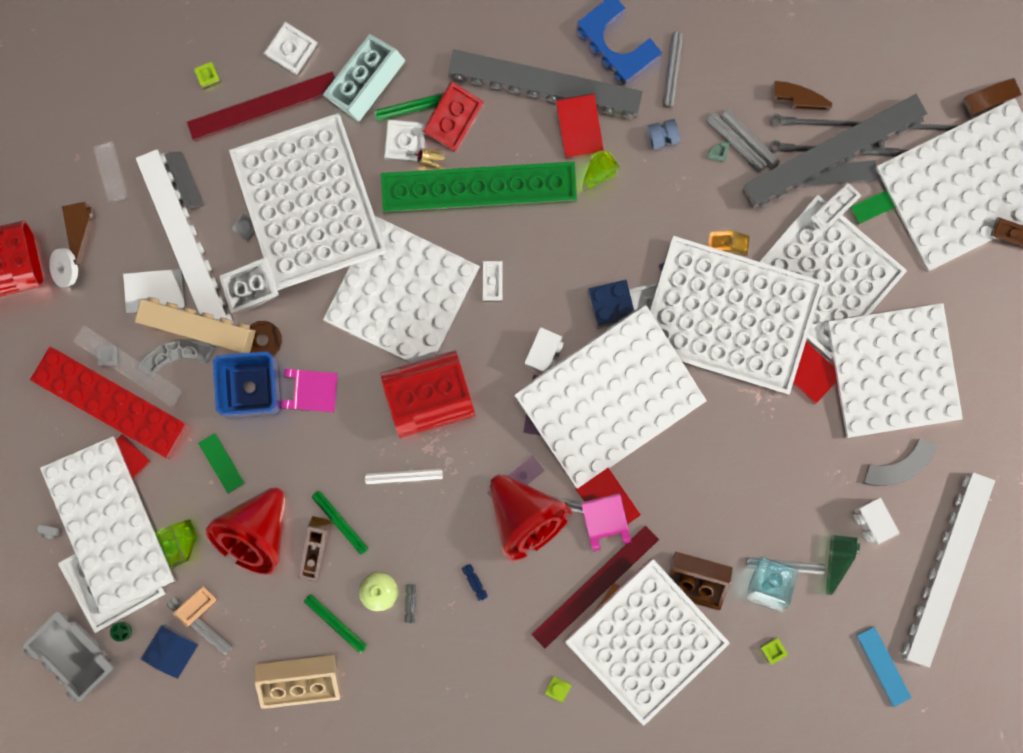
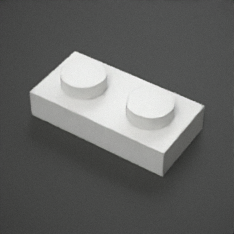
M483 261V301H502V261Z

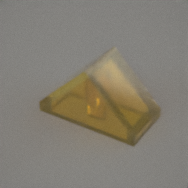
M712 231L709 247L732 254L747 256L750 236L736 231Z

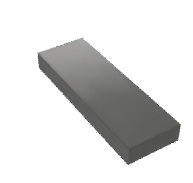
M169 152L165 154L186 208L203 205L182 152Z

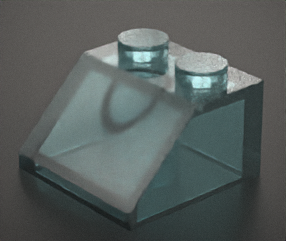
M761 556L751 578L746 600L784 612L790 606L799 569Z

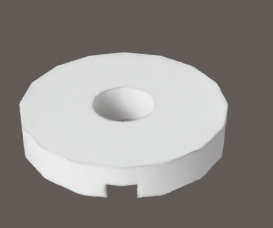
M66 248L55 249L51 254L49 263L51 276L60 287L73 285L78 276L77 264L74 265L73 261L75 256Z

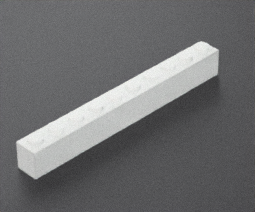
M156 149L137 157V163L199 314L202 315V312L214 315V319L220 320V317L231 319V323L234 324L231 314H227L224 309L227 304L223 295L219 296L217 289L220 288L215 277L212 278L210 275L211 265L208 259L204 260L202 255L205 252L201 242L197 243L195 235H198L193 224L190 225L187 219L190 217L186 206H182L180 191L175 189L173 182H175L171 171L168 172L166 168L168 162L165 154H161Z
M974 472L964 476L961 484L963 490L956 498L955 505L957 507L955 513L952 512L948 521L950 527L943 535L942 542L944 544L942 550L939 549L936 554L935 560L937 564L929 574L931 581L929 587L926 586L923 591L922 597L924 601L922 606L919 605L916 611L918 618L916 624H912L909 635H911L909 643L906 642L902 653L905 654L903 659L930 668L995 480Z

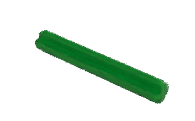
M443 93L377 109L374 112L375 117L379 121L434 107L438 104Z
M316 491L312 495V499L360 555L364 554L368 550L367 545L321 491Z
M310 594L305 598L304 603L358 653H362L367 648V645L313 595Z

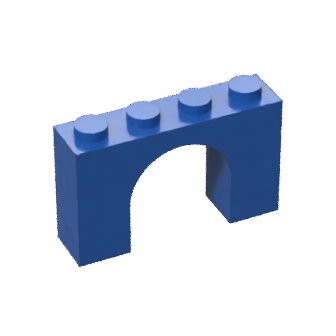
M604 0L577 22L578 29L576 31L582 39L586 38L590 43L589 47L595 54L598 52L602 57L601 62L604 66L612 69L615 79L626 86L661 58L662 51L651 38L630 53L619 54L609 49L604 41L603 34L609 25L625 13V7L619 0Z

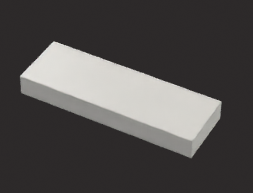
M847 182L811 219L825 232L862 195Z

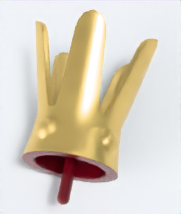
M420 148L418 154H414L418 156V163L429 164L441 169V166L429 159H445V156L437 153V151H443V149L427 150Z

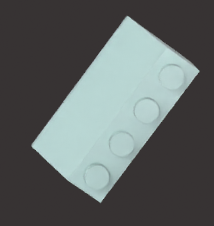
M369 34L323 95L347 115L360 121L404 64L405 59L395 48Z

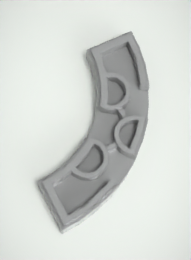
M196 339L172 340L151 350L139 362L136 368L154 378L164 366L177 360L195 359L207 364L217 347Z
M918 439L916 446L904 460L887 466L869 464L864 483L888 486L911 479L929 464L938 445Z

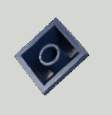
M162 624L142 655L141 660L155 669L178 679L199 644L168 625Z

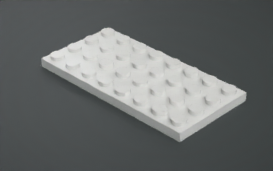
M114 436L40 468L100 614L175 582Z

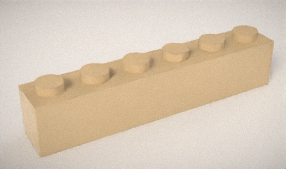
M148 297V300H140L136 323L241 353H250L256 330L249 329L250 325L238 322V325L231 323V319L223 317L217 320L213 318V314L202 312V315L196 314L195 309L184 307V310L177 308V304L166 302V305L160 303V299Z

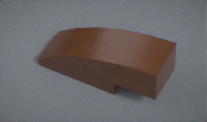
M1015 78L967 95L963 101L972 117L983 111L1000 106L1014 98L1016 99L1022 96V93Z
M775 81L772 85V101H790L791 109L830 111L832 108V102L803 86L782 81Z

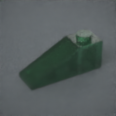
M831 535L825 595H833L855 560L856 554H859L860 542H857L858 538Z

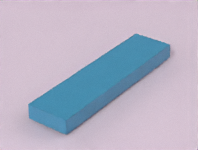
M875 626L856 635L892 706L896 707L911 699L912 697Z

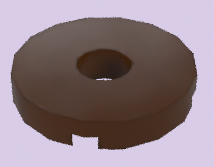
M257 321L250 325L249 329L256 330L250 353L268 352L274 357L282 346L280 330L268 321ZM266 335L268 337L267 344L259 345L257 342L258 337Z

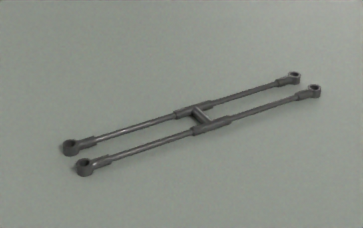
M774 114L770 118L771 125L775 127L780 124L795 125L796 123L856 126L863 122L796 119V117H782L780 114ZM777 117L779 119V123H775L773 121V118ZM912 124L906 128L951 130L960 125L919 124L914 127ZM775 140L769 145V150L772 153L795 150L808 151L816 146L785 144ZM878 142V147H873V149L864 154L899 156V154L909 150L886 148V142L881 145ZM777 144L779 149L774 150L772 145Z

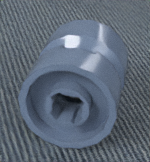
M675 119L664 121L662 125L654 123L647 126L653 150L663 148L665 144L671 146L680 143L679 130Z

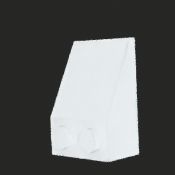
M267 258L260 259L219 276L231 313L248 311L279 296Z

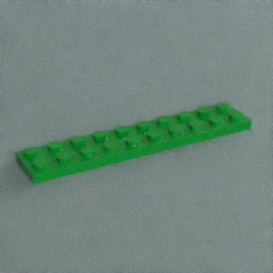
M575 161L381 173L383 213L577 201Z

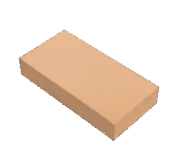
M202 586L173 614L188 628L217 599Z

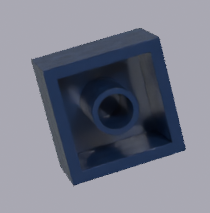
M627 279L588 288L587 292L597 329L612 326L634 311Z

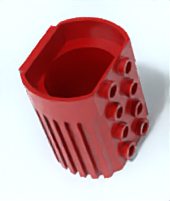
M22 220L1 225L0 297L43 287L44 274L37 243L28 222Z
M456 350L380 372L399 439L476 416Z

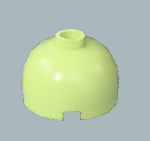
M371 573L360 583L359 598L369 610L376 612L385 611L392 607L397 600L398 586L394 578L386 573Z

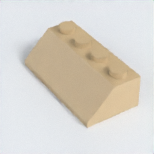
M335 655L255 664V685L261 709L340 700Z

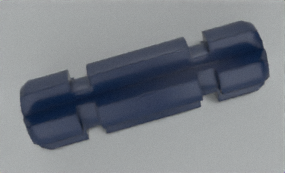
M467 564L462 567L464 575H467L471 588L476 592L477 599L479 601L486 599L488 594L483 590V585L477 574H474L472 565Z

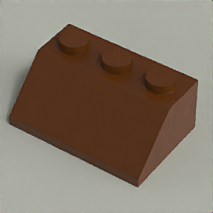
M675 551L668 576L693 603L721 610L731 583L733 567Z

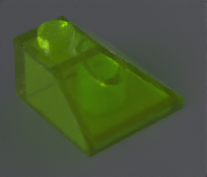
M599 151L592 155L593 158L590 160L582 184L583 192L618 175L620 166L609 151L604 153Z
M190 519L172 524L155 533L170 570L189 561L197 539L195 528Z

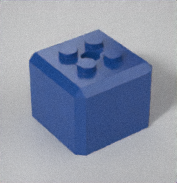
M255 352L217 355L213 360L216 411L226 418L276 415L281 410L278 361L270 353ZM248 382L255 384V390L251 393H247L244 388Z

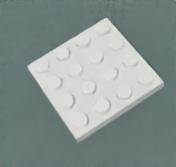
M76 554L58 563L95 633L166 595L162 587L100 614Z

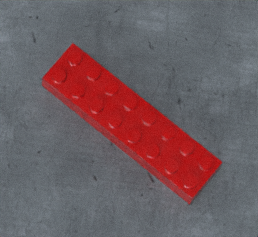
M51 346L47 349L30 378V381L167 459L171 458L189 427L183 421Z

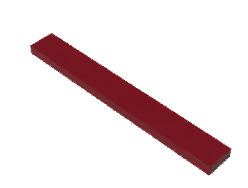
M332 71L187 121L192 140L196 141L324 96V92L334 81V73Z
M645 525L631 539L630 543L625 544L531 635L544 649L547 648L659 541L656 535Z

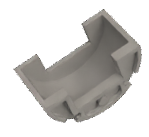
M57 611L22 646L25 648L24 652L31 659L35 658L36 660L40 658L43 661L42 665L48 671L52 670L57 675L56 679L62 685H67L65 689L68 692L66 694L72 701L75 702L77 700L80 702L114 669V664L111 659L106 660L105 657L108 654L84 628L74 620L69 622L66 614Z

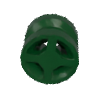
M117 622L111 626L110 636L114 641L123 642L132 635V627L127 622Z

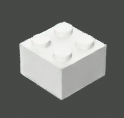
M540 327L524 367L538 374H542L556 364V361L553 360L555 354L559 356L563 348L562 336Z
M881 498L873 499L853 510L855 513L853 518L857 525L861 524L864 530L862 535L867 543L870 542L871 545H877L900 534Z

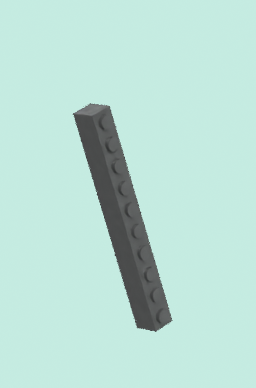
M453 49L448 70L449 76L455 81L469 80L474 85L481 86L482 84H487L490 88L496 90L505 88L514 94L523 92L532 98L541 96L550 102L594 93L597 109L603 110V113L614 115V113L622 114L621 116L627 119L637 118L643 93L641 90Z
M914 94L746 183L743 189L753 207L755 208L759 205L762 208L771 203L770 199L776 196L779 199L788 194L787 190L792 187L794 190L802 187L807 179L810 178L813 181L822 176L821 172L826 169L830 172L839 167L838 163L843 160L846 163L856 158L855 154L860 151L864 154L873 149L872 145L878 142L881 145L890 140L889 136L895 133L897 136L907 131L906 127L912 124L914 127L924 122L923 118L928 113L918 95Z

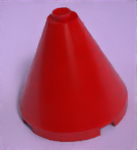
M498 474L490 481V491L502 550L509 561L521 560L527 557L526 551L533 548L535 551H538L566 526L569 521L566 517L567 513L572 515V510L565 502L507 475Z
M276 487L269 488L214 518L206 528L208 540L224 557L229 553L236 558V565L253 573L271 574L278 566L286 500L284 492Z

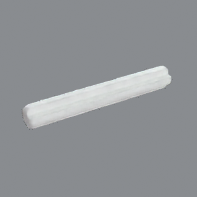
M441 468L366 473L365 483L377 484L442 479L443 472Z

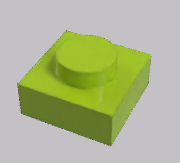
M212 62L194 69L202 88L220 81Z
M778 637L760 647L770 665L788 655Z
M553 676L545 694L563 703L571 684Z

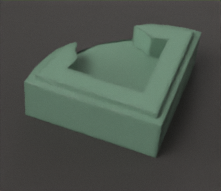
M722 142L715 145L709 150L706 158L725 162L730 143Z

